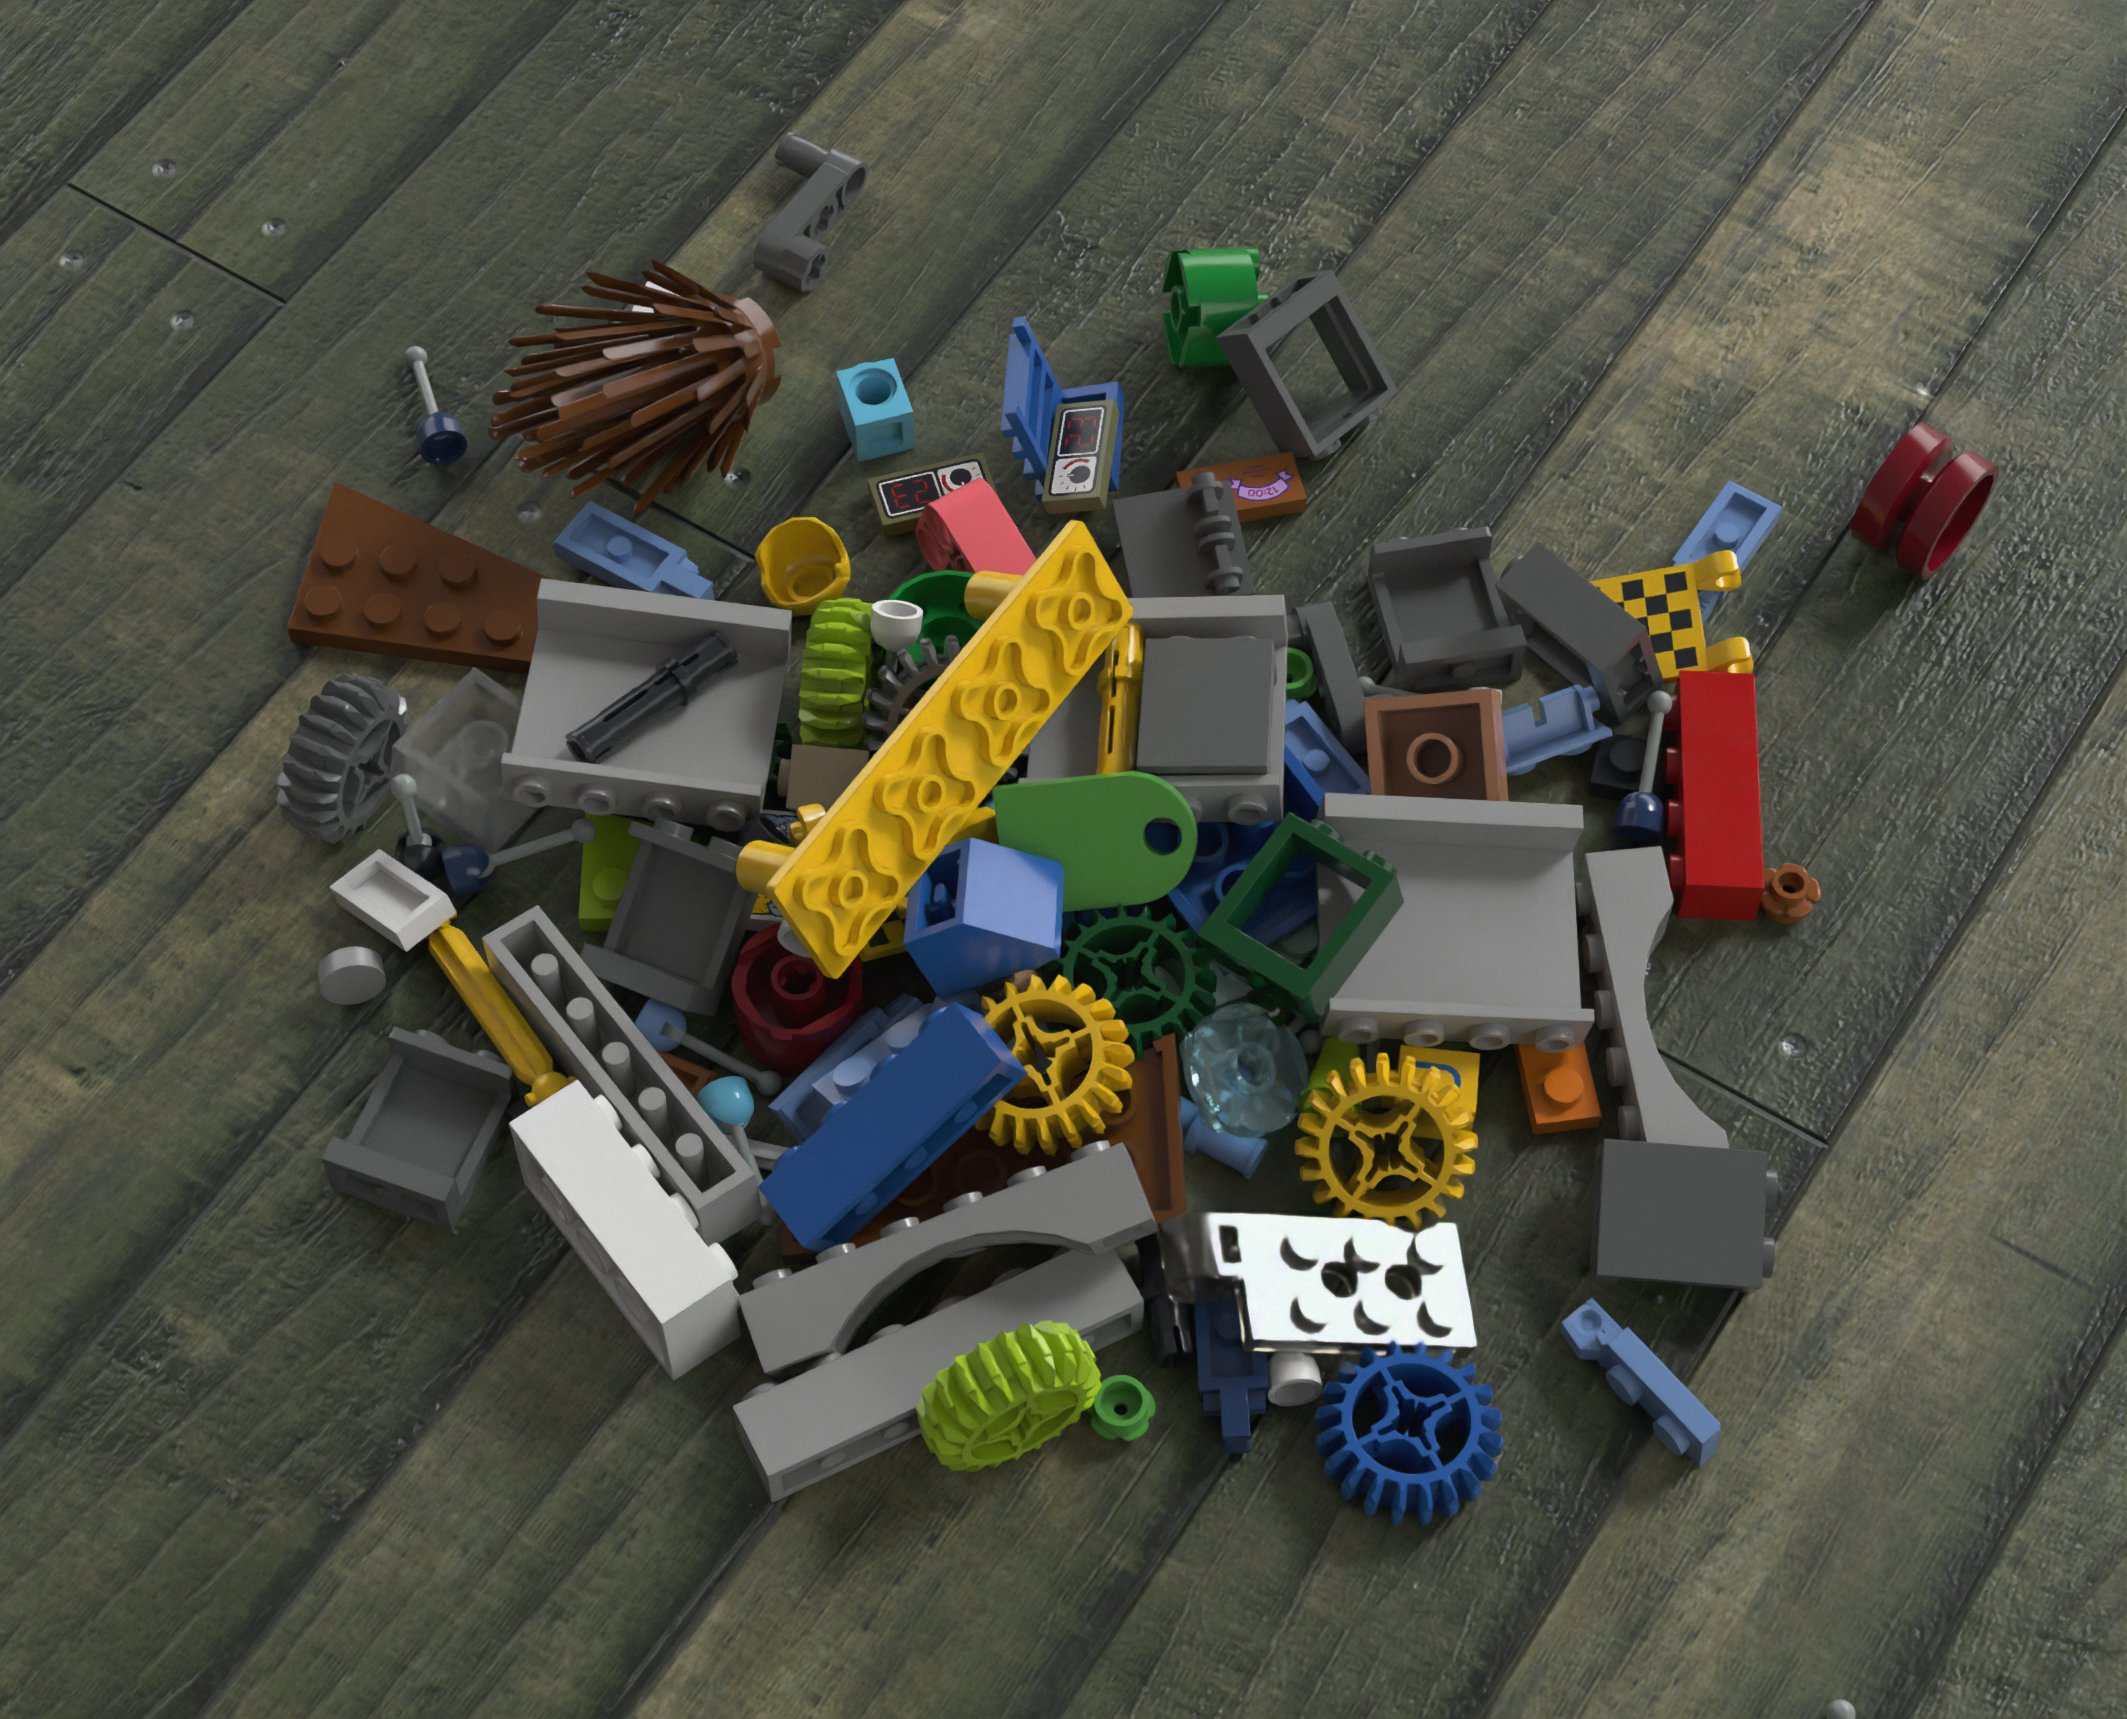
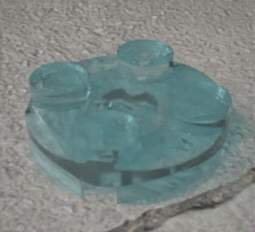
M1234 1003L1207 1015L1180 1043V1055L1184 1062V1074L1189 1092L1199 1108L1198 1113L1202 1124L1215 1134L1228 1132L1236 1137L1249 1139L1266 1136L1293 1121L1298 1112L1293 1113L1297 1108L1298 1099L1307 1093L1306 1090L1309 1083L1308 1067L1299 1041L1285 1024L1276 1027L1269 1019L1261 1016L1267 1010L1255 1004ZM1238 1056L1242 1065L1252 1066L1255 1077L1248 1080V1083L1242 1078L1238 1070Z

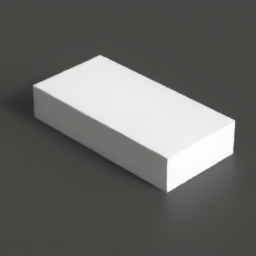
M380 849L330 886L333 895L341 907L406 952L457 913L446 893Z

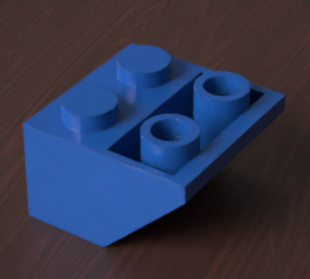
M972 837L944 847L909 890L903 940L904 947L940 999L969 989H979L989 982L1024 970L1037 969L1047 962L1060 958L1065 871L1057 861Z

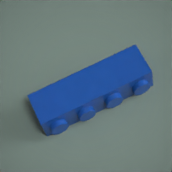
M953 1002L949 1007L940 1008L930 1014L920 1025L919 1035L900 1053L892 1054L880 1061L871 1071L870 1081L851 1099L843 1100L830 1108L821 1120V1127L802 1145L788 1149L774 1162L772 1166L773 1172L758 1188L802 1247L821 1253L831 1247L848 1243L1028 1074L981 1014L956 1002Z

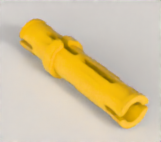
M1127 621L1106 647L1104 669L1097 676L1096 690L1102 698L1096 775L1135 771L1139 708L1143 685L1142 662L1146 632L1142 631L1141 625L1131 621Z

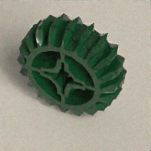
M1119 903L1114 909V918L1107 920L1094 908L1089 915L1088 928L1071 921L1070 926L1066 930V940L1061 939L1060 958L1047 962L1041 967V979L1045 984L1046 990L1050 988L1059 974L1068 979L1072 991L1075 990L1077 983H1084L1092 988L1096 995L1095 999H1107L1116 1011L1113 1020H1122L1129 1032L1128 1038L1123 1044L1131 1047L1134 1053V1061L1142 1060L1143 1051L1154 1047L1153 1041L1158 1039L1162 1041L1163 1037L1175 1033L1178 1057L1185 1059L1191 1051V1040L1202 1041V1038L1206 1035L1208 1024L1206 1020L1214 1016L1216 1009V998H1214L1213 993L1216 992L1217 976L1214 974V970L1209 969L1211 956L1208 955L1207 949L1196 948L1197 937L1193 932V928L1175 933L1176 920L1172 913L1160 922L1152 921V912L1147 904L1139 912V917L1127 916V911ZM1157 965L1166 970L1175 980L1181 992L1180 997L1168 992L1167 984L1155 976ZM1140 981L1139 990H1136L1135 987ZM1125 988H1131L1132 992H1126ZM1120 989L1122 992L1117 998V990ZM1045 1023L1049 1032H1062L1069 1029L1071 1034L1081 1030L1066 1023Z

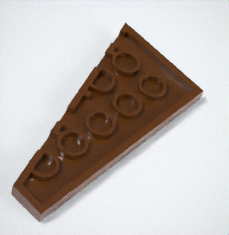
M334 482L287 630L291 642L528 675L538 633L537 595L541 578H551Z
M1175 1033L1161 1038L1162 1041L1160 1039L1153 1041L1154 1047L1143 1051L1142 1060H1135L1134 1063L1122 1068L1131 1076L1132 1088L1112 1091L1119 1098L1123 1106L1121 1113L1101 1111L1099 1117L1105 1125L1104 1134L1093 1132L1089 1125L1078 1131L1082 1137L1081 1148L1098 1141H1109L1110 1146L1123 1142L1131 1157L1159 1231L1155 1233L1189 1231L1178 1051ZM1087 1074L1072 1080L1069 1089L1070 1095L1081 1085ZM1029 1096L1020 1100L1014 1097L1005 1101L1012 1106L1025 1109H1038L1049 1106L1047 1101L1039 1096ZM973 1125L848 1243H854L857 1249L881 1239L880 1230L896 1221L917 1217L919 1223L942 1215L945 1213L943 1206L961 1195L981 1192L984 1198L1009 1188L1007 1180L1026 1169L1044 1166L1046 1171L1049 1172L1072 1162L1070 1155L1079 1148H1073L1066 1137L1058 1138V1148L1055 1155H1046L1037 1139L1034 1147L1026 1156L1016 1150L1013 1145V1139L1003 1147L998 1146L989 1137L990 1128L978 1131ZM781 1219V1257L785 1264L817 1262L816 1256L820 1253L802 1247ZM1023 1242V1243L990 1245V1246H984V1247H981V1248L1002 1247V1246H1014V1245H1026V1244H1036V1243Z

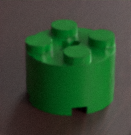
M1256 247L1184 249L1182 251H1172L1168 254L1163 273L1162 293L1171 292L1170 312H1162L1166 347L1173 365L1187 368L1231 366L1216 337L1268 298L1266 293L1258 294L1257 281L1260 272V261Z

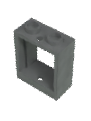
M1332 269L1299 274L1216 337L1280 454L1292 452L1294 458L1309 457L1310 461H1317L1327 457L1341 446L1339 439L1352 428L1357 429L1376 420L1383 413L1381 405L1399 392ZM1309 316L1349 390L1305 423L1265 349Z
M1538 541L1525 555L1515 557L1504 568L1500 579L1495 583V587L1511 626L1521 624L1527 642V649L1572 686L1578 684L1582 688L1593 687L1599 699V708L1620 726L1648 700L1652 693L1656 692L1664 684L1646 627Z

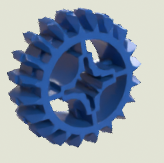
M1393 1339L1387 1343L1385 1358H1381L1374 1350L1367 1346L1365 1350L1361 1351L1360 1367L1345 1361L1338 1371L1337 1378L1340 1383L1329 1381L1325 1385L1322 1400L1326 1405L1317 1409L1315 1426L1323 1431L1316 1436V1452L1319 1455L1329 1456L1324 1465V1473L1327 1480L1345 1478L1340 1491L1344 1501L1353 1499L1361 1493L1365 1495L1363 1511L1367 1517L1374 1515L1380 1505L1390 1507V1520L1394 1526L1402 1522L1405 1510H1414L1416 1518L1424 1527L1431 1521L1433 1506H1436L1451 1519L1458 1512V1497L1470 1503L1476 1501L1481 1492L1479 1481L1489 1482L1492 1480L1497 1466L1492 1458L1499 1456L1503 1447V1438L1495 1432L1500 1429L1502 1414L1500 1409L1487 1407L1491 1403L1493 1396L1490 1384L1471 1386L1476 1375L1473 1363L1464 1365L1457 1370L1451 1367L1453 1353L1450 1347L1440 1352L1437 1359L1426 1356L1427 1346L1423 1339L1415 1343L1412 1354H1403L1401 1346ZM1409 1391L1427 1395L1429 1398L1418 1397ZM1375 1398L1379 1404L1378 1418L1380 1421L1370 1427L1368 1435L1357 1439L1352 1421L1358 1411ZM1459 1424L1464 1438V1448L1453 1461L1443 1467L1438 1458L1440 1446L1437 1442L1446 1438L1448 1429ZM1397 1425L1399 1427L1408 1426L1409 1434L1413 1429L1418 1430L1421 1433L1420 1439L1419 1437H1408V1430L1404 1435H1401L1396 1431ZM1386 1466H1399L1407 1470L1409 1474L1393 1471L1386 1468Z

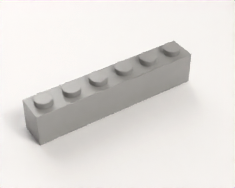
M538 905L482 937L492 974L536 1036L569 1077L574 1076L576 1080L578 1079L593 1099L603 1095L609 1101L623 1126V1129L618 1132L630 1147L640 1143L647 1150L661 1175L656 1181L669 1197L677 1192L686 1200L699 1223V1227L695 1231L708 1247L715 1242L718 1244L763 1216L756 1174Z
M1063 1246L1054 1253L1051 1260L1029 1270L1022 1267L1009 1270L995 1279L990 1288L968 1298L954 1296L946 1299L935 1306L929 1316L904 1327L901 1324H895L885 1327L875 1333L866 1345L845 1355L831 1353L822 1356L811 1363L805 1370V1373L782 1384L768 1382L757 1386L744 1396L742 1402L733 1406L737 1434L773 1503L920 1434L922 1429L917 1419L918 1413L915 1406L922 1397L921 1392L926 1385L935 1381V1376L939 1370L949 1368L955 1363L956 1356L969 1353L976 1348L978 1342L986 1343L996 1338L1000 1331L1009 1333L1015 1331L1022 1324L1034 1326L1042 1320H1052L1053 1323L1067 1322L1072 1329L1077 1330L1082 1341L1086 1340L1091 1350L1095 1352L1143 1329L1144 1300L1115 1249L1094 1256Z

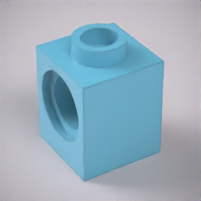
M894 358L873 363H860L852 368L836 371L839 410L858 462L915 448L913 410Z

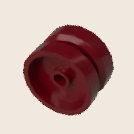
M1920 422L1898 442L1874 475L1854 513L1850 527L1851 536L1875 551H1884L1897 543V564L1922 580L1930 579L1955 554L1977 522L1995 488L1999 476V466L1974 451H1965L1952 459V438L1930 424Z

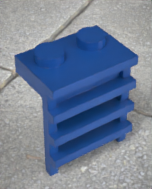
M1025 316L1013 318L1012 328L1015 334L1009 335L1001 433L1004 438L1013 437L1012 453L1015 459L1025 458L1024 476L1027 481L1036 480L1035 496L1038 502L1042 501L1057 404L1114 399L1120 415L1108 492L1118 491L1125 395L1119 382L1062 390Z

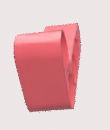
M977 478L925 505L916 526L915 534L920 550L935 572L953 569L954 571L975 574L986 570L1024 576L1037 560L994 490L982 478Z

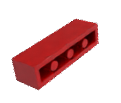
M1679 670L1674 694H1669L1672 699V708L1664 715L1662 731L1672 732V747L1666 746L1664 749L1662 778L1663 784H1673L1674 800H1667L1665 805L1666 825L1664 835L1666 838H1675V854H1668L1666 870L1671 892H1677V917L1754 921L1764 891L1755 674Z

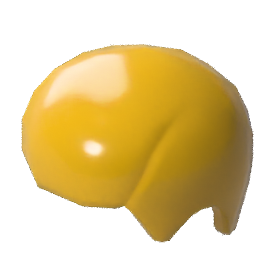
M792 517L771 528L757 546L755 552V560L761 578L760 586L771 605H775L778 609L792 610V616L813 615L821 601L841 599L851 577L849 557L841 539L833 528L815 517Z

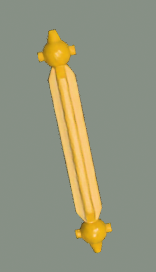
M456 913L425 937V939H428L429 951L505 1061L513 1068L517 1078L532 1086L531 1092L524 1096L526 1104L529 1107L538 1105L576 1081V1078L574 1076L566 1078L561 1073L554 1072L553 1059L463 931L450 925L451 920L457 918Z

